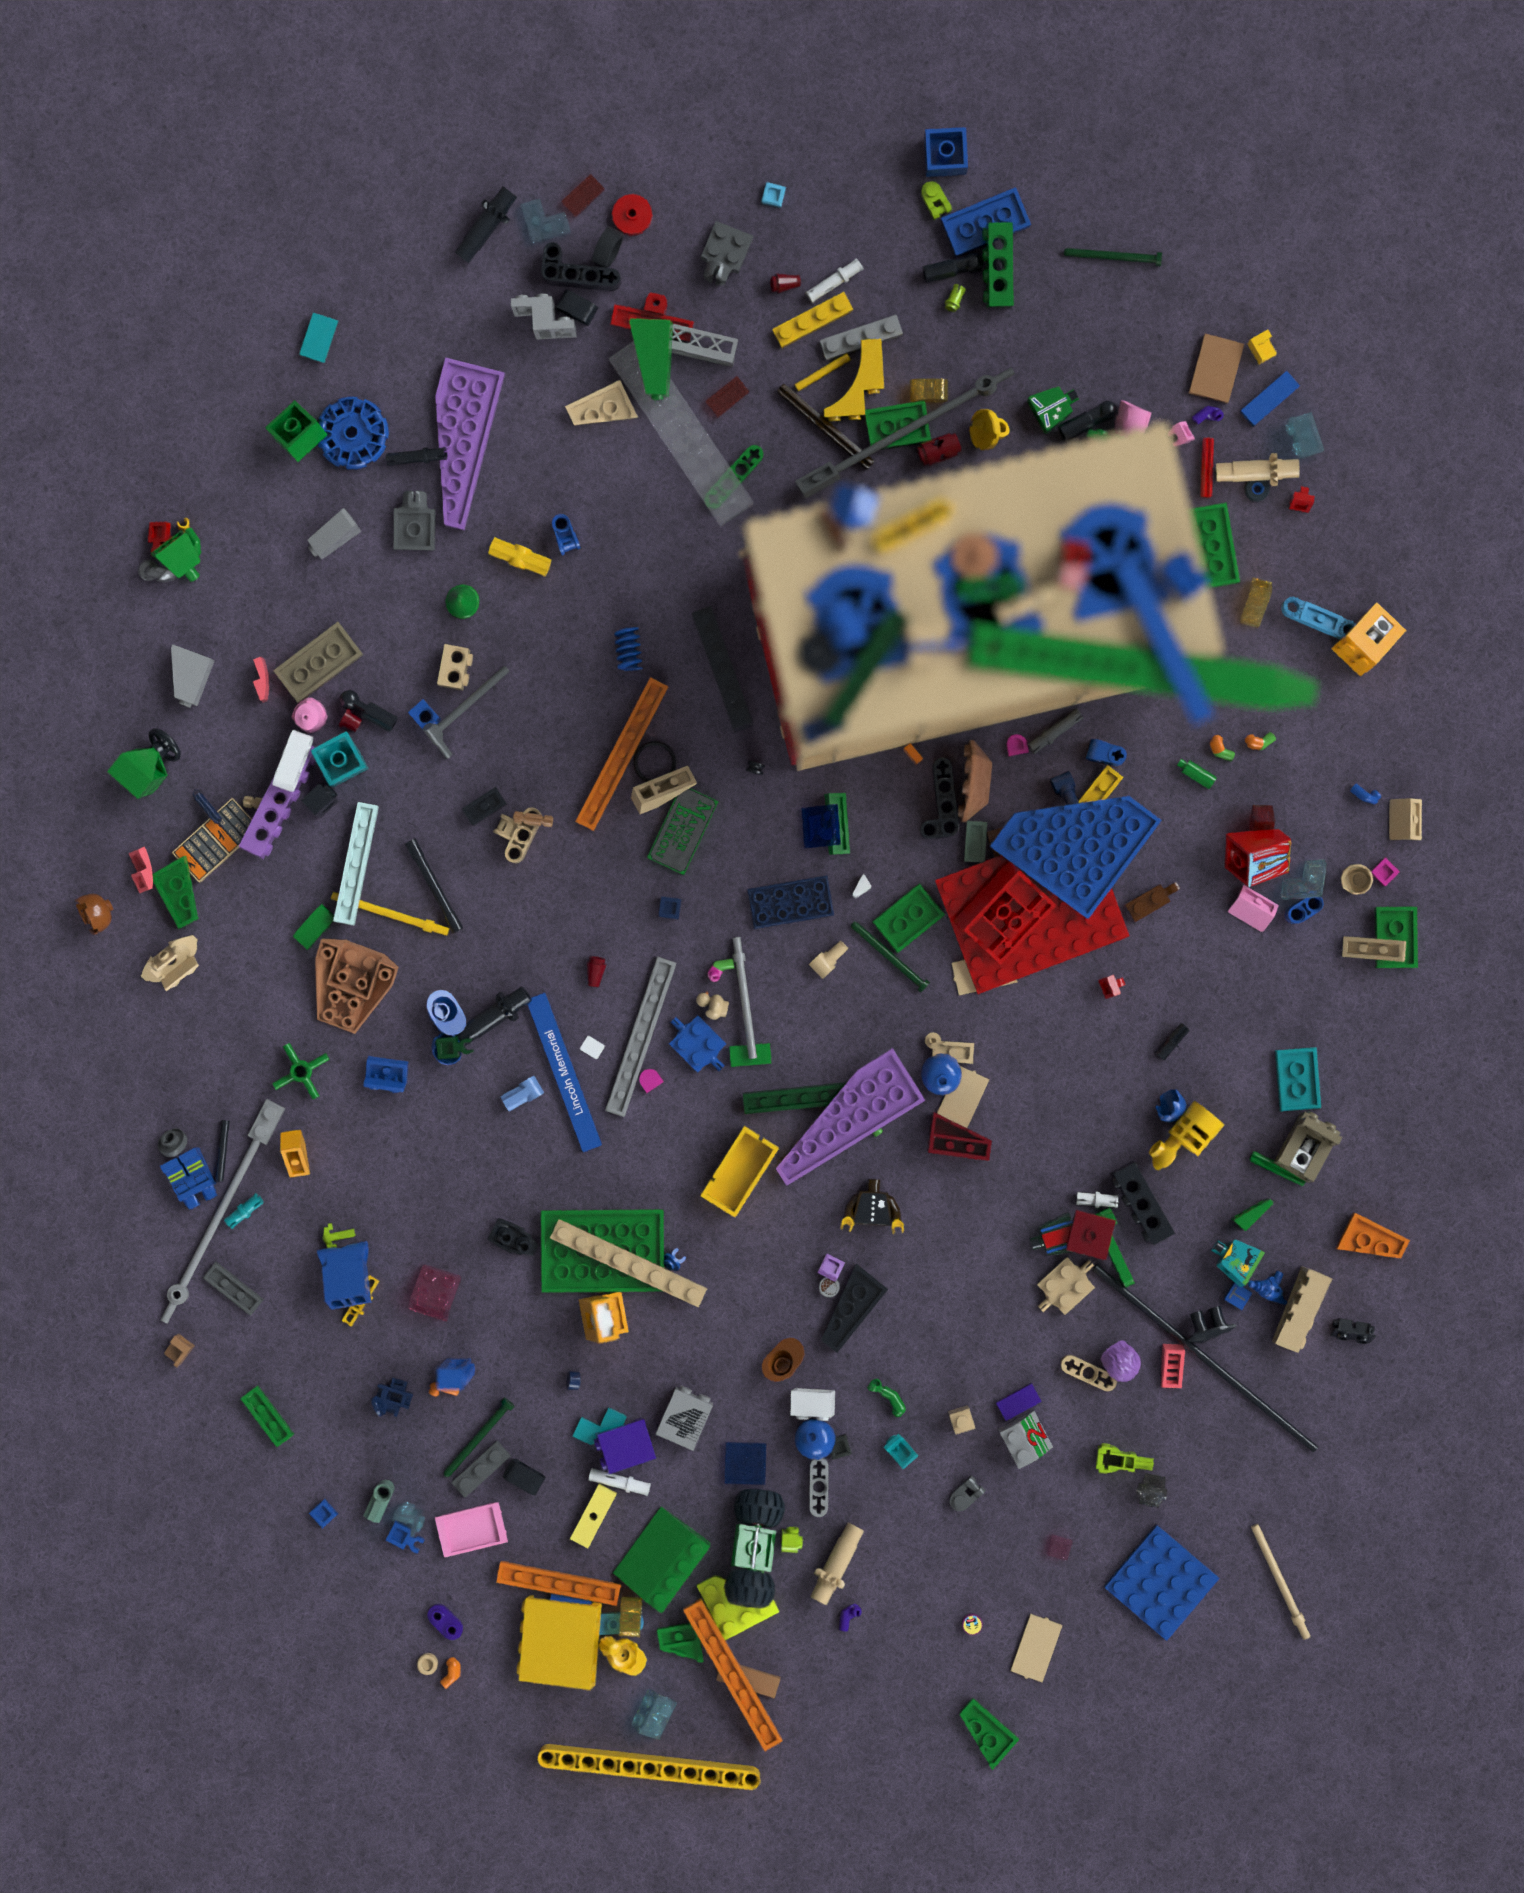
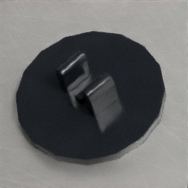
M820 631L813 632L802 641L799 649V658L803 667L810 673L824 675L837 668L841 662L842 652L837 653L828 633Z

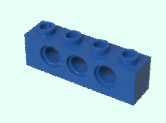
M447 1358L438 1368L437 1390H463L475 1375V1364L471 1363V1358Z

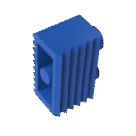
M1180 550L1161 565L1158 571L1183 603H1185L1206 587L1208 582H1206L1207 577L1200 569L1197 570L1192 564L1194 562L1192 557L1187 552L1184 553Z

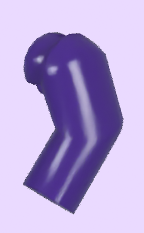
M1205 406L1192 416V419L1197 425L1205 419L1220 421L1223 419L1224 413L1217 407Z
M851 1604L841 1611L838 1630L848 1631L850 1620L861 1615L862 1610L857 1604Z

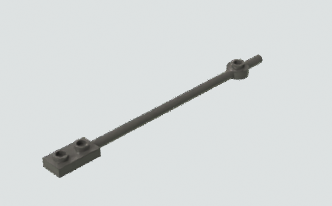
M1010 367L994 377L984 375L978 378L975 388L841 463L833 466L831 462H828L796 480L797 487L805 499L840 480L839 473L977 395H992L996 391L998 383L1015 375L1013 369Z

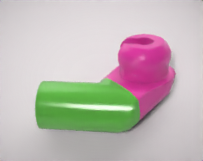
M733 958L715 961L708 971L710 981L717 982L724 970L734 969Z

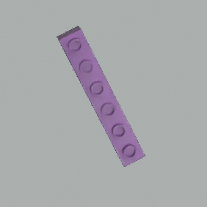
M311 746L293 792L273 786V777L239 845L241 849L263 860L265 856L270 855L273 849L271 844L274 838L279 837L282 831L281 824L283 820H287L290 816L292 802H296L300 796L301 791L299 788L301 784H305L309 778L310 773L308 770L311 765L314 766L316 764V760L311 752L315 747ZM278 795H285L286 799L284 803L277 804L275 802ZM269 813H276L275 821L267 822V815ZM260 831L267 832L265 840L260 841L257 839Z

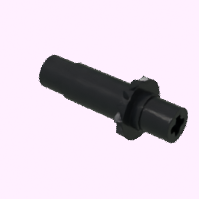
M502 186L490 202L484 199L481 203L484 208L483 212L464 236L455 253L467 263H470L500 222L506 224L509 222L510 219L506 214L517 197Z
M523 986L506 996L499 992L496 994V1002L466 1023L464 1030L456 1035L458 1040L461 1042L465 1038H472V1041H474L507 1019L515 1022L519 1019L517 1012L532 1001L529 993Z

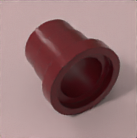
M347 709L338 727L342 728L343 726L356 733L363 719L351 713L350 709Z

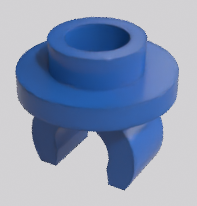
M678 1248L674 1249L670 1254L666 1253L664 1255V1265L669 1270L678 1271L680 1264L686 1260L685 1256L680 1260L675 1257V1254L679 1251Z

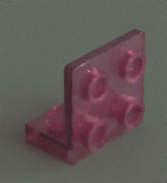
M424 1264L410 1297L409 1310L447 1322L461 1276Z

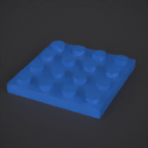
M1156 1524L1108 1580L1104 1588L1167 1641L1220 1578Z

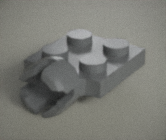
M716 221L701 255V260L707 263L704 270V278L712 283L716 274L717 281L715 285L722 286L726 283L730 273L739 274L752 243L753 235Z
M412 490L404 491L402 507L394 508V550L435 551L436 510L428 508L427 494L425 492L416 490L414 502V492Z

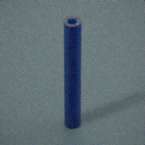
M969 640L909 642L908 644L909 651L970 648Z

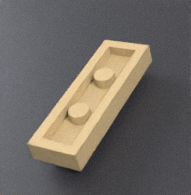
M1344 936L1342 957L1405 962L1406 941Z

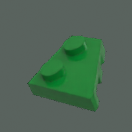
M691 1623L657 1628L660 1650L668 1653L672 1652L684 1658L688 1657L700 1663L704 1662L701 1640Z

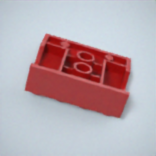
M1009 861L954 919V922L1001 965L1053 910L1056 904Z

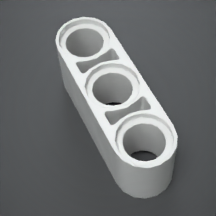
M295 730L292 731L276 771L273 786L290 792L295 790L312 746V736Z

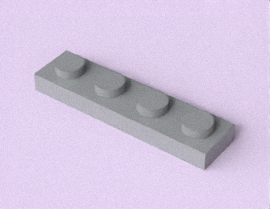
M897 315L822 339L820 340V345L827 361L846 353L860 350L861 340L882 339V342L902 336L903 332Z

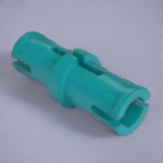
M255 1193L245 1203L239 1204L237 1209L224 1219L225 1223L233 1229L242 1220L248 1219L251 1213L264 1203L263 1199Z

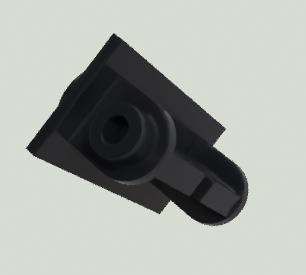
M1341 1318L1333 1320L1332 1326L1335 1329L1330 1336L1336 1337L1338 1340L1347 1341L1351 1339L1357 1340L1356 1342L1359 1344H1368L1376 1337V1335H1372L1374 1334L1375 1326H1371L1370 1323L1356 1321L1355 1328H1352V1320Z

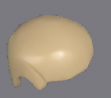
M1361 864L1349 865L1343 870L1340 878L1343 889L1354 895L1364 894L1371 888L1373 883L1372 872Z

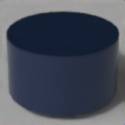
M568 1371L567 1390H579L581 1383L580 1372Z

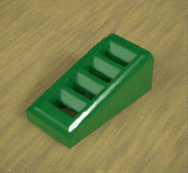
M1269 1198L1264 1199L1231 1219L1242 1230L1247 1231L1274 1203Z

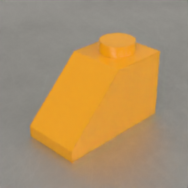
M301 1130L282 1132L280 1151L289 1177L309 1175L306 1145Z

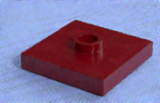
M1075 1210L1065 1250L1106 1260L1116 1220Z

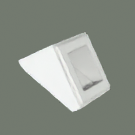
M864 874L861 876L853 892V898H857L871 889V884Z

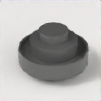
M177 1128L170 1129L160 1137L157 1146L158 1150L165 1157L176 1156L184 1150L188 1138L182 1130Z

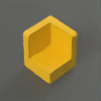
M1268 329L1253 337L1247 343L1258 364L1276 355V351L1270 342L1272 335Z

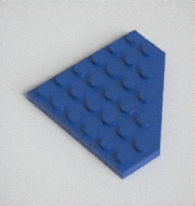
M1130 796L1013 813L990 844V847L1082 916L1089 919L1162 820Z

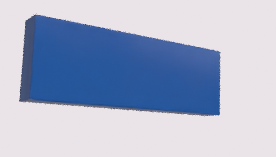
M1286 371L1245 406L1240 413L1254 427L1299 388L1300 385Z

